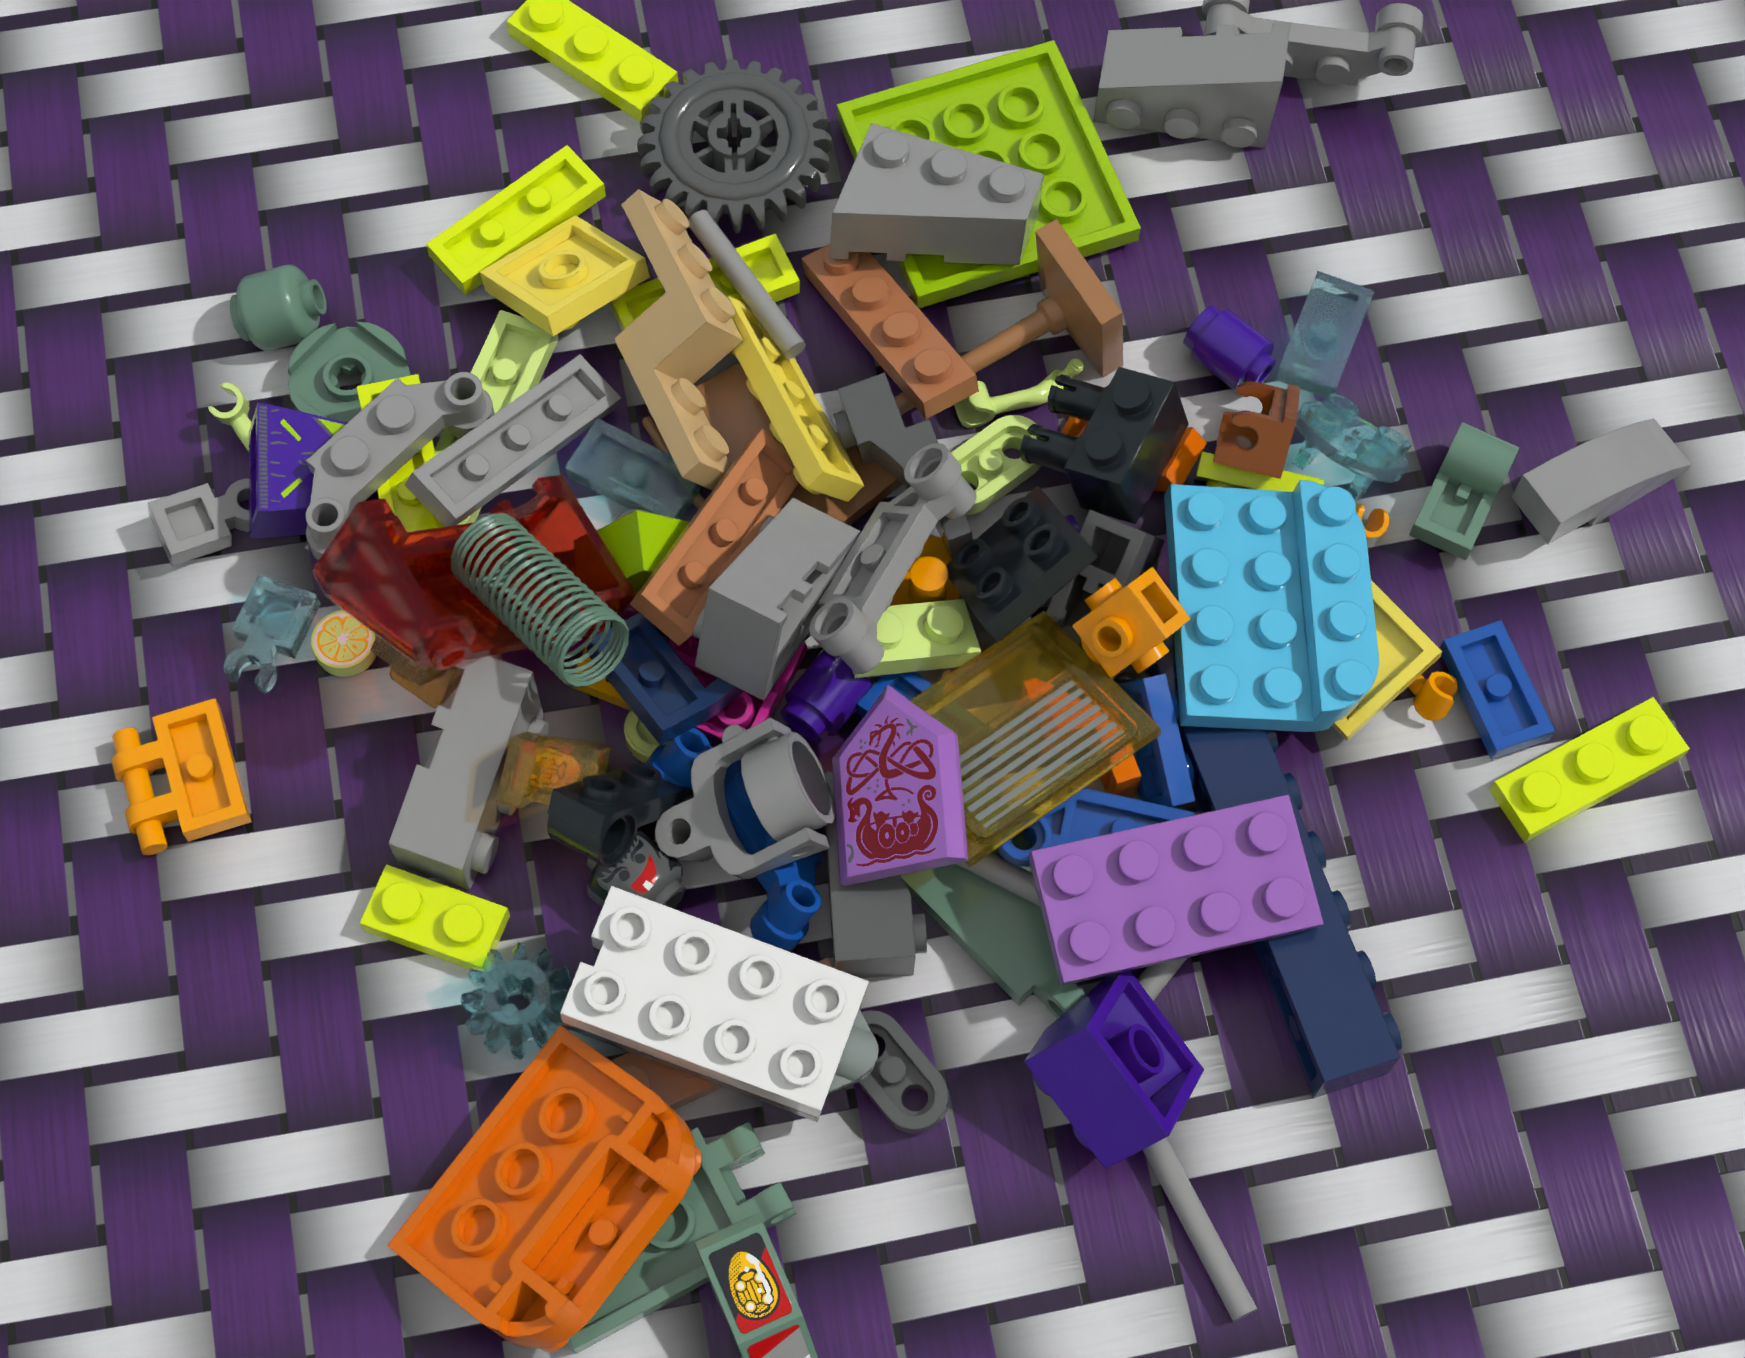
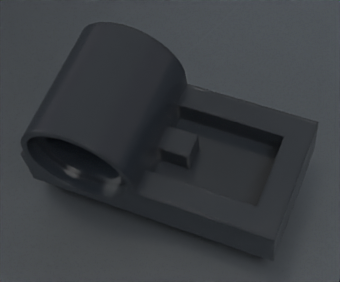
M628 763L623 768L601 775H589L581 781L553 789L547 813L549 814L547 832L551 839L604 867H612L619 863L630 850L637 833V828L658 821L665 811L680 804L684 789L662 780V774L654 767L640 763Z

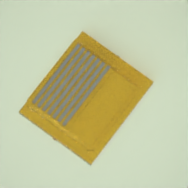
M1044 611L1011 632L1002 641L996 642L910 700L958 735L969 859L965 863L969 867L1161 735L1160 726L1108 676L1102 667L1090 659Z

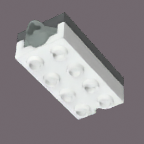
M611 886L591 935L594 953L599 954L595 965L591 966L580 962L560 1012L564 1028L818 1122L828 1094L858 1083L870 1075L877 1061L879 1051L876 1038L860 1010L869 981Z

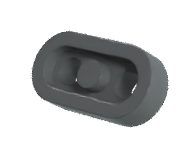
M870 1010L862 1012L874 1037L885 1045V1051L875 1062L870 1075L858 1082V1085L886 1119L898 1130L910 1134H921L932 1130L943 1120L948 1109V1088L944 1078L894 1018L880 1011ZM911 1090H920L927 1095L928 1102L923 1109L910 1111L902 1104L904 1095Z

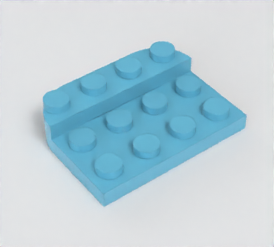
M1299 480L1293 492L1170 484L1164 495L1170 588L1174 597L1191 618L1174 632L1180 726L1316 732L1330 729L1334 722L1344 718L1358 706L1372 688L1379 667L1367 538L1363 523L1355 511L1356 504L1353 496L1343 488L1326 487L1307 480Z

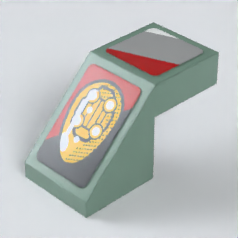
M759 1213L694 1242L711 1288L731 1329L741 1358H818L804 1316Z

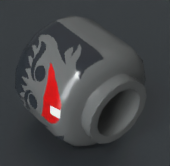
M637 831L630 850L616 865L604 867L589 858L586 863L592 870L587 883V893L602 908L611 886L673 909L678 906L685 894L686 888L680 884L683 875L681 863L676 858L662 852L657 843L641 831Z

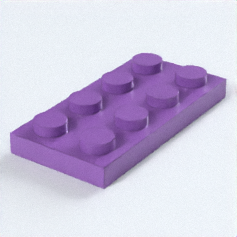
M1289 795L1034 850L1028 855L1060 986L1315 929L1324 924Z

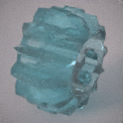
M517 942L512 949V960L503 961L501 953L496 949H491L487 954L492 967L490 972L481 968H470L468 977L477 989L462 994L461 1004L465 1010L473 1012L466 1021L471 1035L487 1033L484 1042L487 1051L495 1054L509 1040L513 1058L521 1060L526 1053V1042L535 1040L537 1048L541 1050L549 1040L546 1031L549 1029L555 1032L560 1025L563 1026L560 1012L569 990L564 988L572 978L568 968L565 966L551 969L553 956L549 950L542 949L529 961L525 944ZM519 991L530 1002L526 1009L520 1011L508 999L510 995Z

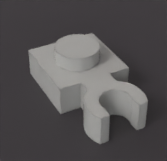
M249 478L234 482L229 486L225 495L216 498L209 484L206 483L148 502L149 516L171 566L231 547L232 535L230 529L236 528L249 532V510L239 506L242 501L249 500Z

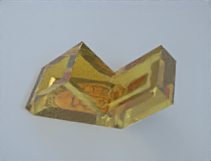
M522 732L514 735L510 739L495 802L517 808H523L533 802L549 805L553 789L581 781L589 775L606 773L612 746L599 742L532 732Z

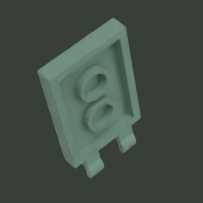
M979 778L963 789V796L983 781ZM987 787L964 803L967 841L1000 857L996 845V833L1002 821L989 830H986L983 825L1006 810L1008 806L1006 804L1002 805L981 821H978L975 816L998 801L1000 798L997 795L973 812L967 809L968 806L991 791ZM1019 834L1011 835L1012 844L1020 850L1030 849V844L1024 836ZM956 864L900 875L910 890L911 897L1018 1005L1034 993L1058 1019L1086 995L1076 983L1060 986L1041 907ZM1030 865L1019 866L1032 873Z
M749 1122L731 1130L708 1145L698 1127L691 1130L695 1145L700 1149L702 1155L699 1170L693 1176L691 1184L681 1202L592 1319L579 1332L570 1337L569 1342L575 1352L579 1353L709 1282L696 1249L695 1241L759 1213L766 1229L778 1225L797 1214L781 1182L747 1200L736 1180L732 1169L747 1165L765 1154Z

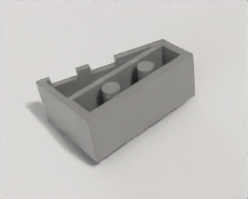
M1291 22L1272 23L1271 33L1237 34L1236 25H1217L1216 35L1182 37L1181 27L1108 30L1093 122L1110 124L1118 129L1137 128L1163 132L1181 139L1194 137L1220 141L1238 148L1251 146L1265 149L1283 83Z
M871 123L832 212L829 258L848 259L849 252L886 253V260L905 261L906 254L943 255V262L1019 265L1037 220L1044 174Z
M792 498L775 517L769 516L762 525L757 537L708 588L706 605L700 613L693 630V636L699 639L695 666L764 701L810 632V623L816 612L821 608L818 602L859 537L860 530L795 498Z
M459 646L452 666L460 668L462 678L451 708L437 706L431 725L442 729L425 767L416 765L392 832L389 846L398 865L470 890L477 873L486 874L495 859L499 845V837L495 836V832L503 814L511 816L520 802L523 790L517 788V782L527 742L530 739L546 741L549 722L545 721L533 671ZM521 739L508 790L498 794L509 745L511 742Z

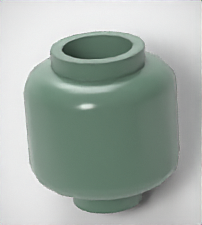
M292 264L243 277L236 289V295H232L230 299L231 318L237 333L243 340L251 341L255 346L264 351H272L300 343L307 335L320 327V315L325 314L327 310L325 294L316 279L309 280L301 269Z

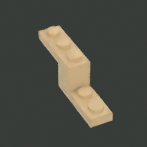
M638 189L621 205L665 293L616 336L614 340L682 478L713 490L731 466L726 457L729 453V447L721 434L710 425L703 411V408L706 406L705 399L693 384L738 346L743 339L732 319L735 315L733 305L715 287L709 275V272L712 270L710 261L692 243L686 231L689 227V221L685 214L671 200L664 199L661 202Z

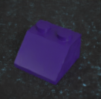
M1131 971L1109 975L1044 1030L1024 1061L1031 1070L1038 1088L1044 1094L1051 1096L1072 1124L1078 1141L1094 1153L1105 1169L1168 1137L1204 1071V1068Z

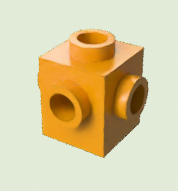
M1151 567L1124 588L1115 577L1084 601L1091 609V612L1073 624L1072 627L1080 636L1082 647L1088 657L1096 664L1101 665L1108 676L1112 678L1130 664L1139 674L1167 654L1169 649L1163 641L1191 618L1155 569Z

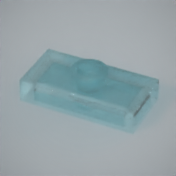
M1317 271L1275 380L1300 386L1302 390L1332 400L1374 291Z
M598 418L565 465L568 478L630 510L645 509L653 514L680 520L703 487L682 478L671 455Z

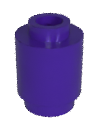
M1213 305L1206 308L1193 322L1183 340V344L1192 350L1191 358L1234 391L1243 382L1254 381L1263 383L1276 364V360L1271 357L1274 343L1229 309L1221 312Z
M823 649L786 693L785 700L787 704L782 708L780 714L796 733L812 743L820 744L827 735L835 736L857 709L858 701L872 687V684L868 677L855 678L852 669L840 656L829 655Z

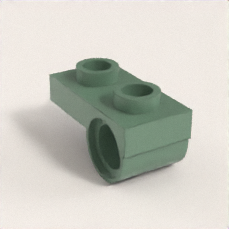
M1462 422L1409 535L1466 560L1520 447Z

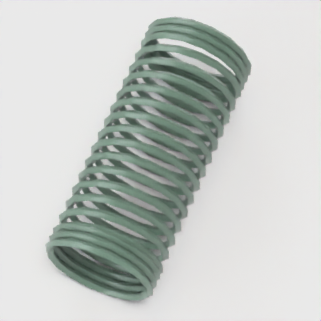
M499 513L480 518L464 530L456 541L451 555V571L454 576L484 606L488 607L490 612L494 613L496 618L502 621L503 625L507 626L517 638L521 639L522 643L527 645L529 650L534 652L536 657L540 658L563 683L571 687L589 686L602 680L615 669L623 658L629 643V628L624 619L617 615L614 610L610 609L606 603L602 602L600 597L588 589L587 585L582 583L580 578L574 576L572 571L561 564L560 560L555 558L553 553L541 545L540 541L536 540L532 534L528 533L527 529L516 521L515 518L505 513ZM497 526H501V527H499V528H497V529H494V530L490 531V532H489L488 534H486L481 540H479V541L477 542V544L475 545V547L473 548V550H472L471 553L469 554V557H468V560H467V563H466V566H465V569H464L463 562H464L465 556H466V554H467V551L470 549V547H471V546L473 545V543L475 542V540L478 539L481 535H483L486 531H488V530H490V529H492V528H495V527H497ZM503 530H515L495 538L483 549L474 564L470 579V566L473 557L481 545L490 537ZM515 536V539L502 544L489 556L481 569L479 578H476L479 564L487 552L498 542ZM514 544L513 549L497 560L489 574L484 577L493 559L506 547ZM539 561V564L534 566L535 562ZM528 566L527 570L523 573V575L520 576L515 583L508 587L512 579H514L522 569ZM545 567V571L540 573L541 569ZM533 572H535V574H534V575L532 576V578L528 581V583H526V584L523 586V588H521L519 591H517V592L515 593V591L517 590V588L519 587V585H520L521 583H523V581H524L529 575H531ZM552 574L551 578L547 579V576ZM542 578L541 581L537 584V586L527 596L521 599L523 595L526 593V591L535 582ZM558 580V584L553 586L554 581ZM548 585L546 589L542 592V594L535 601L529 604L533 597L541 589ZM565 586L564 591L559 593L560 589ZM554 591L547 602L536 610L540 603ZM572 593L571 597L566 599L567 594ZM559 598H561L553 607V609L546 615H544L547 609L551 605H553ZM578 599L577 604L572 606L573 602ZM564 606H566L563 609V611L559 614V616L555 618L553 621H551L555 614H557ZM585 606L584 610L579 612L580 608ZM529 611L528 615L523 617L524 613ZM568 615H570V617L566 620V622H565L564 624H562L560 627H558V626L560 625V623H561ZM536 617L535 621L530 623L531 619ZM603 621H606L601 637L590 650L575 660L564 662L565 659L578 654L586 648L598 634ZM611 621L613 622L609 641L596 657L578 668L564 669L580 663L592 655L605 640L611 626ZM597 623L594 631L586 641L572 652L567 653V650L580 641L591 626ZM542 624V627L537 629L538 625ZM549 630V633L544 635L545 631ZM556 636V639L551 641L552 637ZM585 669H588V670H586V671H584V672H582V673H580V674H575V673H578V672L583 671V670H585Z

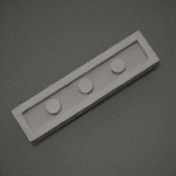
M579 354L414 470L405 486L449 531L611 413L622 398Z

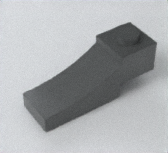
M885 372L837 389L843 411L834 413L832 416L844 449L856 446L863 465L876 462L890 472L907 489L911 487L904 477V470L908 461L921 448L929 444L938 443L930 420L905 428ZM965 514L955 519L944 516L935 525L951 559L954 558L956 552L965 543L973 540L972 531Z

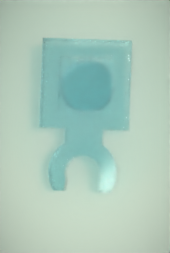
M258 574L232 628L236 638L244 641L245 644L233 649L225 660L224 673L228 680L237 683L245 667L258 665L261 669L256 676L255 684L259 692L267 694L274 687L278 673L274 661L278 653L296 658L321 605L317 594Z

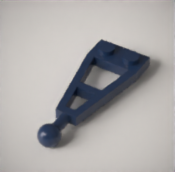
M637 613L624 620L629 628V643L623 658L615 669L606 676V679L660 745L711 719L744 692V690L720 678H717L704 688L662 637L665 634L641 613ZM613 626L610 627L603 643L592 655L589 656L591 660L594 657H596L608 643L609 638L612 634ZM602 632L598 633L595 636V638L591 641V643L587 646V651L590 650L593 647V645L597 642V640L601 637ZM810 632L808 633L804 641L811 636Z

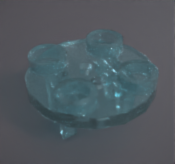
M1329 393L1323 402H1304L1298 411L1296 425L1299 432L1306 439L1294 458L1293 465L1303 470L1307 464L1310 465L1319 452L1323 453L1332 461L1356 474L1347 489L1355 502L1358 498L1361 499L1373 480L1391 483L1402 478L1408 466L1405 455L1411 447L1410 442L1402 434L1385 426L1376 428L1358 416L1360 410L1352 401L1335 393Z

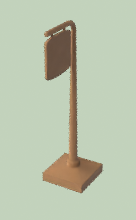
M1055 219L1035 231L1039 284L1045 299L1037 303V311L961 356L974 373L1048 332L1056 335L1065 329L1102 377L1123 366V312L1060 223ZM738 363L696 386L705 399L706 406L703 408V411L710 425L721 434L729 447V453L726 457L730 465H732L748 441L762 428L777 440L770 431L769 424L771 421L761 402L747 388L746 380L748 377L741 364ZM903 392L894 397L901 415L915 407ZM650 416L644 417L642 421L644 428L689 500L699 509L706 499L701 496L692 481L682 478L654 419ZM836 432V434H837V436H838V438H839V440H840V442H841L840 436H839L838 432Z

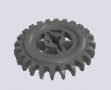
M731 59L727 61L724 70H719L714 62L705 63V74L699 75L694 70H686L683 72L684 85L670 81L664 85L665 97H655L649 102L651 114L641 119L640 128L643 135L637 141L638 152L643 157L640 162L641 172L645 177L652 175L650 189L654 196L660 195L664 189L668 188L665 199L671 200L676 205L686 200L685 216L688 220L694 213L703 209L707 210L716 224L723 214H728L735 234H738L741 230L744 214H750L756 222L757 228L762 231L765 227V209H772L778 215L779 220L785 222L787 219L786 198L793 200L800 209H803L806 206V191L803 185L808 186L813 192L820 190L821 177L818 171L821 173L828 171L829 157L827 152L830 151L832 146V138L826 132L828 117L823 112L817 110L818 99L816 96L810 93L802 94V82L800 80L790 79L783 83L782 69L775 67L766 74L761 73L760 62L751 61L745 70L740 69L736 59ZM744 110L751 111L763 119L756 121L753 116L745 113ZM723 111L712 122L704 120L716 112ZM731 113H736L738 170H733ZM773 129L778 140L775 151L761 146V142ZM695 131L708 143L707 148L697 153L693 152L691 144Z

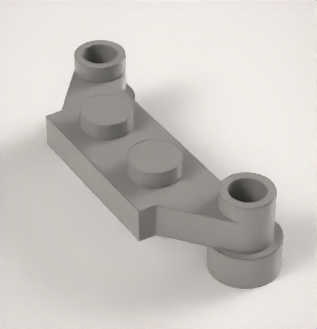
M1203 0L1202 16L1206 20L1205 36L1216 35L1217 25H1236L1237 34L1271 33L1272 23H1284L1285 21L1252 17L1248 14L1250 0ZM1389 4L1378 11L1375 31L1370 33L1291 22L1284 76L1317 80L1327 85L1347 84L1357 86L1359 79L1381 72L1390 76L1406 75L1413 69L1415 47L1422 39L1423 14L1418 8L1409 4Z
M459 372L445 381L406 385L397 378L306 460L310 472L314 475L311 501L306 511V521L308 524L306 539L312 554L318 561L326 565L335 566L347 563L356 556L360 549L361 537L353 519L354 510L445 427L448 428L452 435L460 439L495 414L491 397L482 388L481 381L477 376L469 372Z
M941 443L929 444L921 448L910 458L904 470V477L911 487L890 502H879L819 600L818 604L821 608L816 612L810 623L809 631L814 640L829 655L840 656L857 674L871 671L882 660L884 646L877 639V622L883 612L890 606L895 592L913 562L920 556L924 544L937 522L944 516L950 519L963 516L973 507L976 501V492L961 475V464L947 447Z

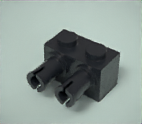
M1118 367L1110 384L1106 387L1060 374L1056 377L1055 383L1063 386V389L1051 385L1048 395L1049 411L1054 414H1063L1088 421V424L1079 437L1047 429L1039 424H1032L1027 431L1030 435L1036 436V439L1027 435L1023 436L1020 447L1021 460L1028 464L1034 463L1066 473L1080 508L1136 524L1189 425L1175 382L1123 367Z

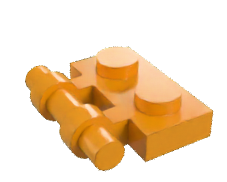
M215 698L152 717L158 738L156 741L141 745L138 731L135 728H124L113 733L112 740L116 755L113 756L111 762L116 780L124 782L130 806L125 810V817L129 832L137 834L142 854L154 855L166 850L168 846L163 827L168 822L178 819L182 833L188 842L252 822L221 708ZM165 767L171 792L155 797L149 776L155 770Z

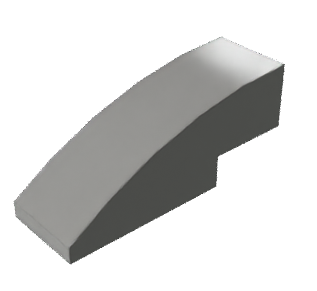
M1653 418L1633 423L1587 441L1525 473L1511 497L1549 545L1586 522L1593 526L1686 472L1690 468L1691 463Z

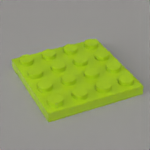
M1054 40L837 104L836 118L854 161L871 123L1044 174L1037 220L1019 265L943 262V255L906 254L905 261H897L913 301L918 308L1039 272L1035 231L1055 219L1060 223L1083 257L1139 240L1141 227Z

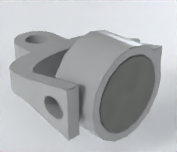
M768 718L748 730L735 724L728 726L723 732L722 744L699 754L694 759L691 769V784L694 798L665 811L657 821L655 828L656 843L666 855L686 862L694 860L704 862L715 857L721 868L730 875L741 879H750L768 870L829 849L827 837L816 832V830L833 823L835 819V803L825 772L807 741L798 733L792 732L791 728L772 718ZM741 760V773L752 807L763 827L777 841L753 855L745 850L738 839L725 801L724 779L726 769L731 763Z

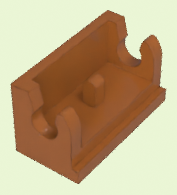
M1254 381L1243 382L1237 386L1236 392L1244 397L1252 396L1259 399L1263 409L1260 413L1251 411L1223 413L1213 462L1281 479L1297 421L1300 386L1288 384L1287 389Z

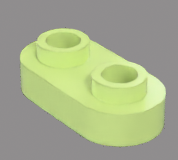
M1019 415L1001 417L951 452L961 464V475L963 478L976 487V501L965 515H974L984 511L1039 470L1040 465L1025 463L1021 460V457L1011 459L1003 453L1010 448L1020 451L1024 435L1036 439V436L1030 435L1027 431L1029 426L1036 424L1033 420Z

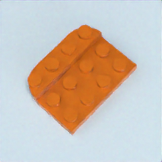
M560 1025L387 1246L476 1320L508 1342L520 1347L539 1348L545 1352H555L564 1347L570 1337L579 1332L592 1319L681 1202L691 1184L693 1176L701 1166V1151L695 1145L693 1135L686 1122L663 1099Z

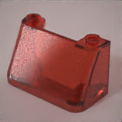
M562 475L537 478L532 485L537 496L515 509L509 500L499 501L490 514L505 513L515 518L516 521L527 529L528 533L540 541L541 545L553 553L554 557L559 559L561 564L572 571L574 576L580 578L581 582L586 584L588 589L600 597L601 601L606 603L617 615L620 616L636 596L635 591ZM385 499L358 502L314 567V578L328 600L420 667H434L436 670H445L465 660L528 648L507 626L503 625L501 620L496 618L494 613L490 612L488 607L484 606L468 588L464 587L451 571V555L455 543L464 530L473 523L407 532ZM497 526V527H495V528H492V529L486 531L483 535H481L478 539L475 540V542H474L473 545L470 547V549L467 551V554H466V556H465V559H464V562H463L464 569H465V566H466V563H467L469 554L471 553V551L473 550V548L475 547V545L477 544V542H478L479 540H481V539H482L486 534H488L490 531H492V530H494V529H497V528H499V527H501V526ZM503 530L490 537L481 545L473 557L470 566V579L474 564L483 549L495 538L515 530ZM515 536L498 542L487 552L479 564L476 578H479L481 569L489 556L502 544L515 539ZM514 544L506 547L493 559L484 577L489 574L497 560L513 549ZM536 561L534 566H537L539 561ZM528 566L522 569L518 573V575L514 579H512L508 587L515 583L517 579L523 575V573L527 570ZM545 567L541 569L540 573L545 571ZM535 572L529 575L523 581V583L519 585L515 593L519 591L521 588H523V586L526 583H528V581L532 578ZM549 574L547 579L551 578L552 574ZM542 578L535 582L526 591V593L523 595L521 599L527 596L537 586V584L541 581ZM558 580L554 581L553 586L558 584ZM548 585L541 589L533 597L529 604L535 601L542 594V592L546 589ZM565 586L560 589L559 593L564 591ZM554 591L540 603L536 610L547 602ZM572 593L567 594L566 599L570 598ZM561 598L551 605L544 615L550 612ZM578 599L573 602L572 606L577 604ZM564 606L557 614H555L551 621L557 618L566 606ZM585 606L581 607L579 612L583 611ZM529 611L525 612L523 617L527 616ZM568 615V616L560 623V625H559L558 627H560L562 624H564V623L566 622V620L570 617V615ZM536 617L532 618L530 623L534 622ZM603 621L598 633L604 630L606 621ZM597 623L591 626V628L584 635V637L588 638L590 636V634L594 631ZM539 624L537 629L541 628L542 624ZM546 630L544 635L548 634L549 630ZM556 636L552 637L551 641H554Z

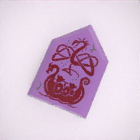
M887 685L832 758L840 883L843 886L969 861L958 735Z

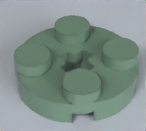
M355 321L357 327H344L337 329L336 323L316 329L297 345L289 360L288 373L290 377L288 390L294 409L349 422L361 411L357 388L341 390L336 377L342 372L352 376L360 371L364 373L360 378L361 385L410 376L403 347L388 331L368 322Z

